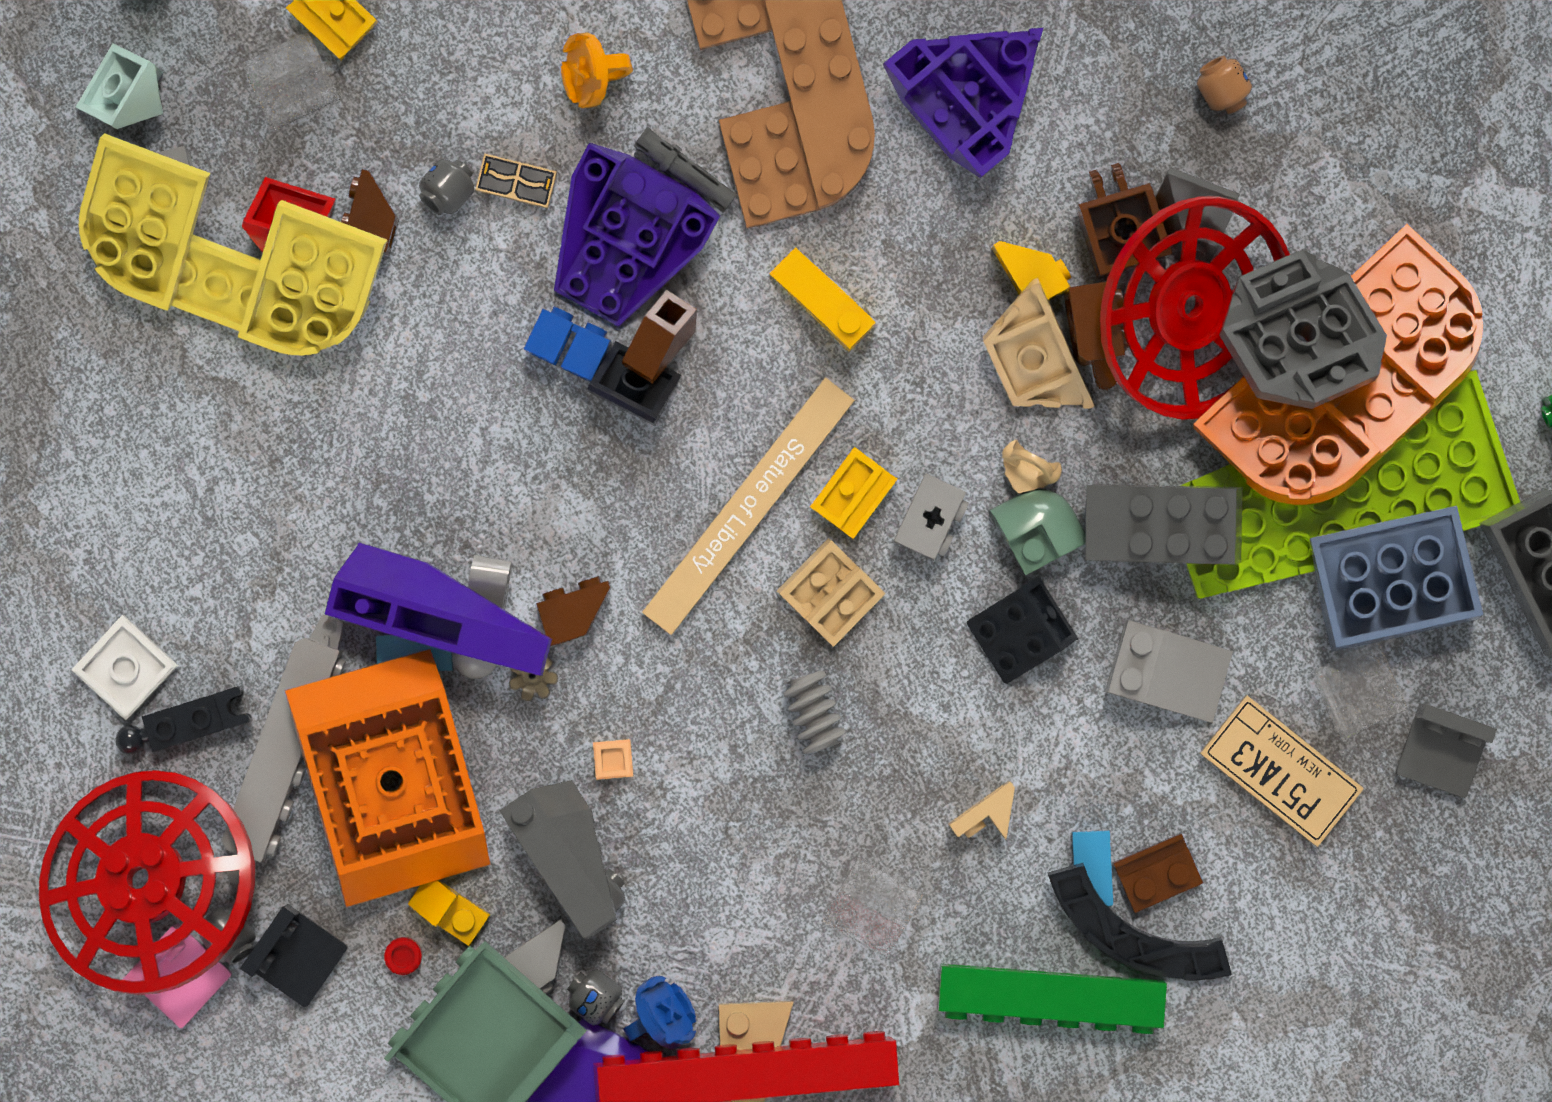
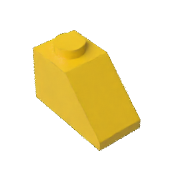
M1002 241L993 245L992 250L1019 295L1036 278L1039 279L1048 301L1062 294L1070 287L1067 280L1072 277L1061 259L1055 262L1051 254Z

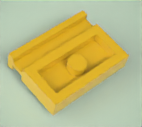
M294 0L286 7L340 61L378 23L356 0Z
M854 447L811 504L810 508L854 539L895 484L897 478Z

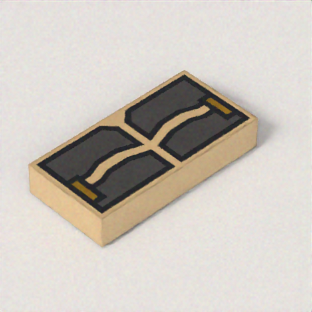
M484 153L475 190L548 209L557 171Z

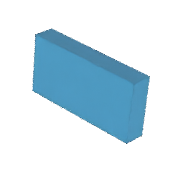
M1110 831L1072 832L1073 865L1084 863L1087 874L1100 897L1108 906H1113Z

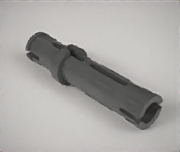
M649 127L644 130L634 144L635 148L659 164L661 171L664 173L668 171L680 179L685 185L712 203L722 213L725 212L736 197L737 193L726 187L718 179L681 152L682 148L678 145L673 147Z

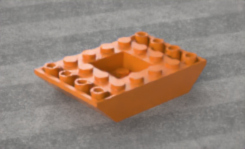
M431 649L285 690L346 907L490 865L482 821L446 692ZM394 770L401 775V785L395 791H385L381 787L380 779L385 772Z

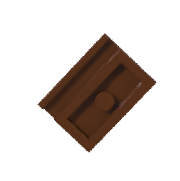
M1182 833L1112 862L1134 913L1203 884Z

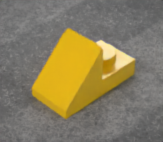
M440 880L420 885L408 903L411 908L433 926L441 927L468 946L471 945L491 915Z

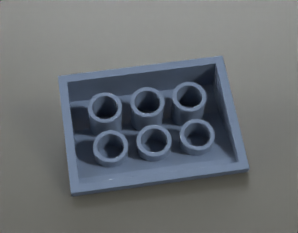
M1457 506L1310 538L1321 609L1331 652L1470 622L1483 616Z

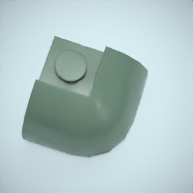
M1035 489L1023 492L989 510L1024 576L1086 544V533L1073 508L1063 496L1051 490Z

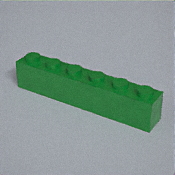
M940 963L937 1009L938 1011H944L945 1018L967 1020V1014L970 1013L983 1014L982 1021L1004 1023L1005 1016L1020 1017L1019 1023L1025 1025H1042V1019L1057 1020V1027L1079 1028L1080 1022L1095 1023V1030L1117 1031V1025L1132 1026L1133 1033L1154 1034V1028H1164L1167 983L1164 980Z

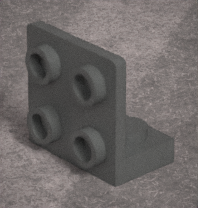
M1419 703L1396 768V774L1466 798L1485 744L1493 743L1497 729L1437 707Z

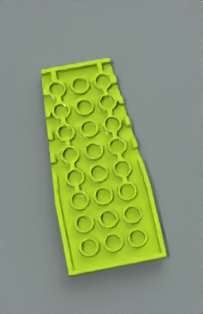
M1470 371L1456 388L1351 487L1329 500L1308 505H1293L1271 500L1247 485L1246 478L1231 464L1180 485L1243 487L1241 563L1235 565L1185 563L1195 595L1198 599L1314 572L1315 568L1310 545V538L1453 506H1457L1462 529L1466 531L1480 526V522L1519 503L1520 499L1477 371Z

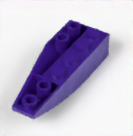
M358 543L335 575L324 613L331 617L424 645L543 676L552 641L550 637L428 562L364 543Z

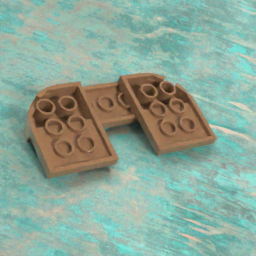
M687 0L700 50L773 32L790 97L789 102L719 120L746 228L749 229L819 211L838 203L857 187L869 167L874 149L875 130L842 0Z

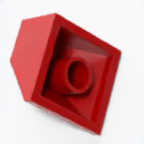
M265 177L242 222V228L263 253L277 204L281 200L331 218L336 198Z

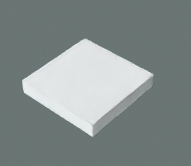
M122 615L72 668V671L125 720H129L179 665L125 615Z

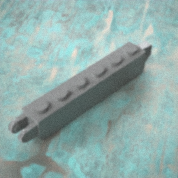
M322 614L310 638H303L294 643L233 808L243 822L251 841L255 866L257 861L260 863L265 862L267 856L274 857L281 840V836L276 835L280 821L287 822L294 805V801L289 800L294 785L300 787L307 770L306 765L302 764L304 757L285 690L340 675L343 673L346 660L341 659L343 651L339 650L345 622ZM227 825L222 842L226 850L233 852L232 856L237 855L236 845ZM230 871L226 874L230 882L239 884V871Z

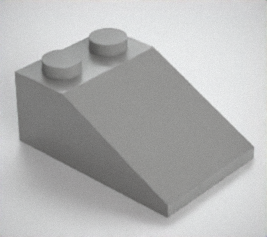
M1125 620L1105 692L1213 723L1233 651L1162 629Z

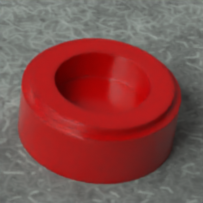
M409 937L394 939L388 944L384 953L387 967L398 975H407L414 972L420 966L423 958L420 945Z

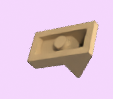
M1008 780L952 820L948 825L957 837L965 834L967 838H970L986 826L983 819L988 816L1006 840L1015 787Z

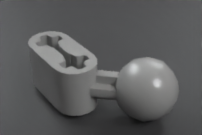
M474 555L468 588L505 610L512 562ZM452 652V662L455 669L462 676L469 679L486 677L497 666V664Z

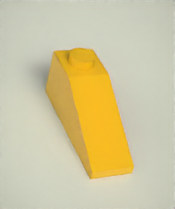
M796 247L769 273L848 352L876 324L849 295Z

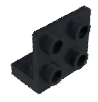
M1039 576L967 621L969 629L1005 684L1048 660L1079 639Z
M287 904L281 908L240 969L251 977L255 975L260 976L301 1006L307 1007L345 954L348 946Z

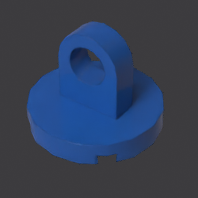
M654 976L644 981L637 988L635 1002L640 1019L623 1028L630 1042L648 1032L661 1046L669 1049H678L688 1044L695 1037L696 1030L693 1031L692 1026L696 1022L695 1011L690 999L680 986L675 983L670 985L665 981L666 977Z

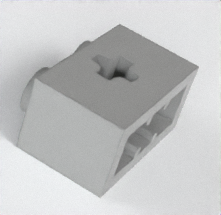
M925 473L893 542L933 561L937 554L944 557L953 539V536L947 534L953 520L961 522L969 505V502L963 500L966 491ZM935 508L940 510L938 517L943 520L942 525L936 524L930 529L925 527L927 519L923 517V513H931Z

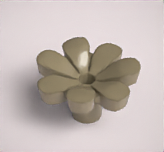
M547 657L543 676L536 675L535 679L529 678L531 673L510 668L513 673L517 674V677L509 681L510 688L512 690L521 688V698L525 701H531L534 693H537L541 699L547 698L550 695L547 684L554 685L558 682L557 673L548 671L553 664L552 660Z

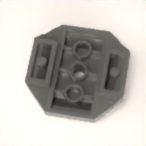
M1303 249L1239 277L1219 334L1257 398L1309 409L1318 407L1375 381L1380 373L1381 360L1387 334L1350 274L1332 264L1316 259L1315 255ZM1295 335L1304 337L1307 342L1300 341Z

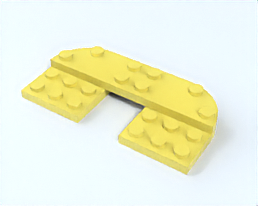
M105 133L100 137L80 208L79 234L83 249H88L97 265L95 268L96 272L113 288L127 296L168 311L173 306L239 331L238 338L288 355L317 354L322 349L341 343L357 326L369 306L370 301L368 300L387 239L281 200L277 204L261 260L193 235L210 177L209 172Z

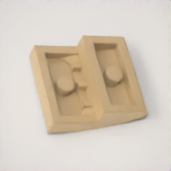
M829 538L777 590L833 647L886 594Z

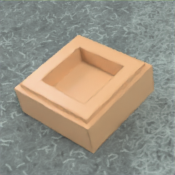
M631 739L593 742L596 780L634 776Z

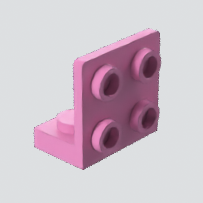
M177 923L171 926L160 939L170 935L181 925ZM190 934L177 946L156 955L160 977L170 975L188 966L207 949ZM141 960L122 980H145ZM218 962L202 976L179 988L158 994H145V996L179 1028H183L231 977L232 973L222 963Z

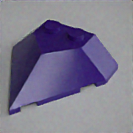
M1032 28L1028 31L1019 32L999 31L956 35L926 40V38L913 39L886 60L883 66L903 105L946 155L981 178L1010 153L1013 135L1021 113L1043 28Z

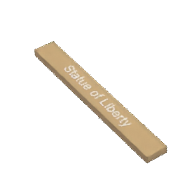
M825 377L642 611L644 615L670 635L675 632L855 401L852 397Z

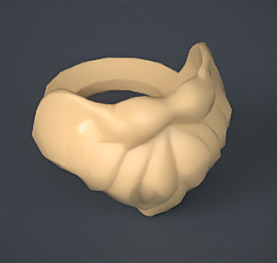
M1016 439L1003 449L1002 458L1006 469L1005 476L1018 494L1044 488L1048 484L1057 482L1061 476L1062 466L1059 462L1049 463L1045 459L1025 450Z

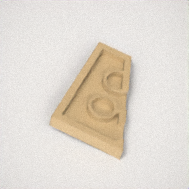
M793 1001L719 1004L720 1045L735 1044L737 1045V1050L752 1049L753 1042L774 1041V1047L781 1046ZM765 1098L725 1102H764Z

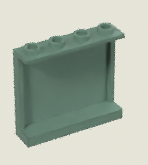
M485 941L476 949L469 946L455 963L460 968L453 976L446 973L433 988V991L437 993L436 997L430 1004L424 1000L410 1016L415 1021L410 1028L406 1030L401 1027L387 1043L392 1049L384 1059L389 1062L394 1056L398 1058L446 1102H526L587 1030Z

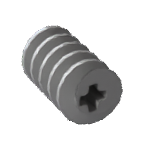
M817 671L785 682L786 684H791V687L783 693L784 697L796 698V701L788 707L789 712H801V715L793 721L794 726L806 727L798 735V739L811 741L803 749L804 754L813 753L841 743L837 739L845 733L844 728L832 726L841 718L840 714L828 713V710L836 704L835 700L823 699V696L831 690L830 685H818V682L826 676L825 671Z

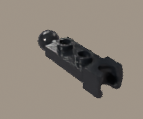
M242 686L233 687L141 716L145 728L139 729L133 725L120 728L115 738L116 746L122 753L131 755L138 753L143 748L144 743L149 742L152 752H156L252 722L253 719L250 714L236 715L230 709L232 700L242 696L244 689Z

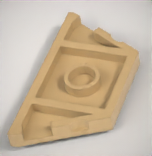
M1038 278L1033 279L983 336L985 347L1013 406L1031 407L1035 404H1040L1044 407L1060 408V405H1082L1083 409L1095 407L1093 398Z

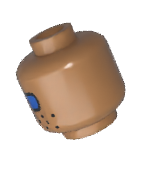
M1220 56L1200 68L1201 75L1197 79V86L1211 110H1226L1228 114H1231L1247 104L1245 98L1251 92L1252 84L1238 60L1226 59L1225 56Z

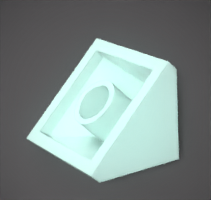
M112 43L77 103L76 108L115 129L161 115L163 111L158 81L163 72L152 62Z

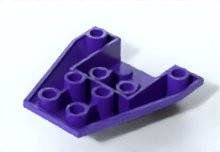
M589 143L571 176L554 291L619 327L704 248L720 215L695 191L631 155Z

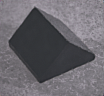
M615 341L589 383L587 390L589 393L656 426L682 375L666 367L653 384L622 365V360L629 347Z

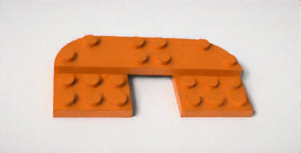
M1408 224L1399 230L1351 275L1387 334L1380 373L1375 381L1318 407L1309 409L1257 398L1245 377H1243L1193 424V429L1244 476L1246 484L1259 494L1277 502L1293 505L1315 504L1338 496L1351 487L1456 388L1474 366L1480 351L1483 335L1482 308L1478 296L1468 280Z

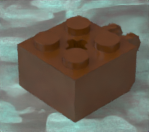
M1119 163L1111 165V175L1118 193L1106 196L1101 174H1099L1097 169L1090 171L1089 177L1096 199L1078 204L1075 208L1097 279L1109 276L1117 256L1128 241L1115 234L1119 227L1118 223L1124 222L1125 227L1131 226L1133 232L1128 235L1129 239L1145 221L1159 212L1151 184L1148 183L1128 189L1122 167ZM1163 222L1153 228L1142 240L1148 250L1167 236ZM1171 247L1165 249L1155 259L1161 261L1169 258L1172 255ZM1133 255L1127 261L1123 272L1134 269L1138 265V261Z
M1106 282L1068 287L1063 296L1074 359L1081 366L1091 365L1093 378L1096 379L1094 381L1099 389L1108 391L1117 385V381L1106 362L1101 343L1100 313ZM1121 288L1115 291L1112 310L1123 307ZM1120 324L1111 326L1112 344L1117 361L1125 356V351L1129 348L1123 326H1120Z

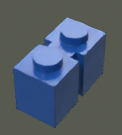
M555 306L551 312L542 309L524 347L525 352L556 366L573 332L576 335L561 367L563 370L591 382L612 344L609 339L605 338L607 331L588 322L585 328L571 322L574 317L572 314Z

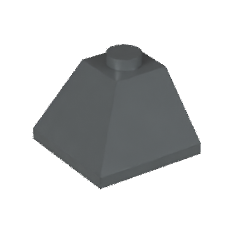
M1169 167L1155 198L1160 211L1178 201L1198 196H1218L1238 201L1240 194ZM1213 206L1204 207L1200 227L1224 233L1233 212ZM1189 208L1163 221L1168 235L1185 229ZM1197 239L1195 259L1211 262L1219 244L1207 239ZM1183 241L1174 244V248L1182 251Z

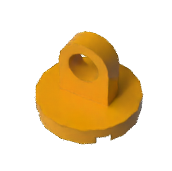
M588 32L569 36L563 47V53L568 52L567 61L562 62L561 66L563 85L569 99L573 103L578 102V107L592 108L600 105L605 97L608 82L624 78L633 72L628 54L605 55L599 40L595 35Z

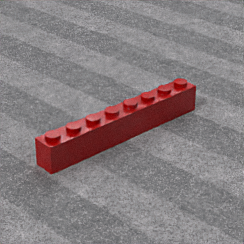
M885 1031L864 1032L863 1039L849 1040L847 1034L826 1036V1042L812 1043L811 1038L789 1039L788 1046L774 1047V1041H759L752 1043V1049L737 1050V1045L735 1044L718 1045L714 1047L715 1052L700 1053V1048H683L677 1050V1056L667 1057L662 1056V1051H649L640 1053V1059L625 1060V1055L621 1054L607 1055L602 1057L601 1063H593L596 1102H725L899 1085L896 1040L890 1036L885 1037Z

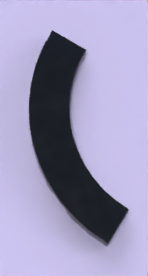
M1084 863L1047 872L1054 893L1068 918L1091 944L1118 963L1154 977L1162 976L1187 981L1209 980L1232 975L1221 937L1199 941H1178L1149 934L1123 920L1103 901L1094 888Z

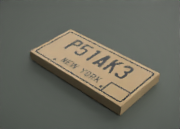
M1248 695L1244 696L1200 752L1203 757L1316 847L1321 844L1364 789Z

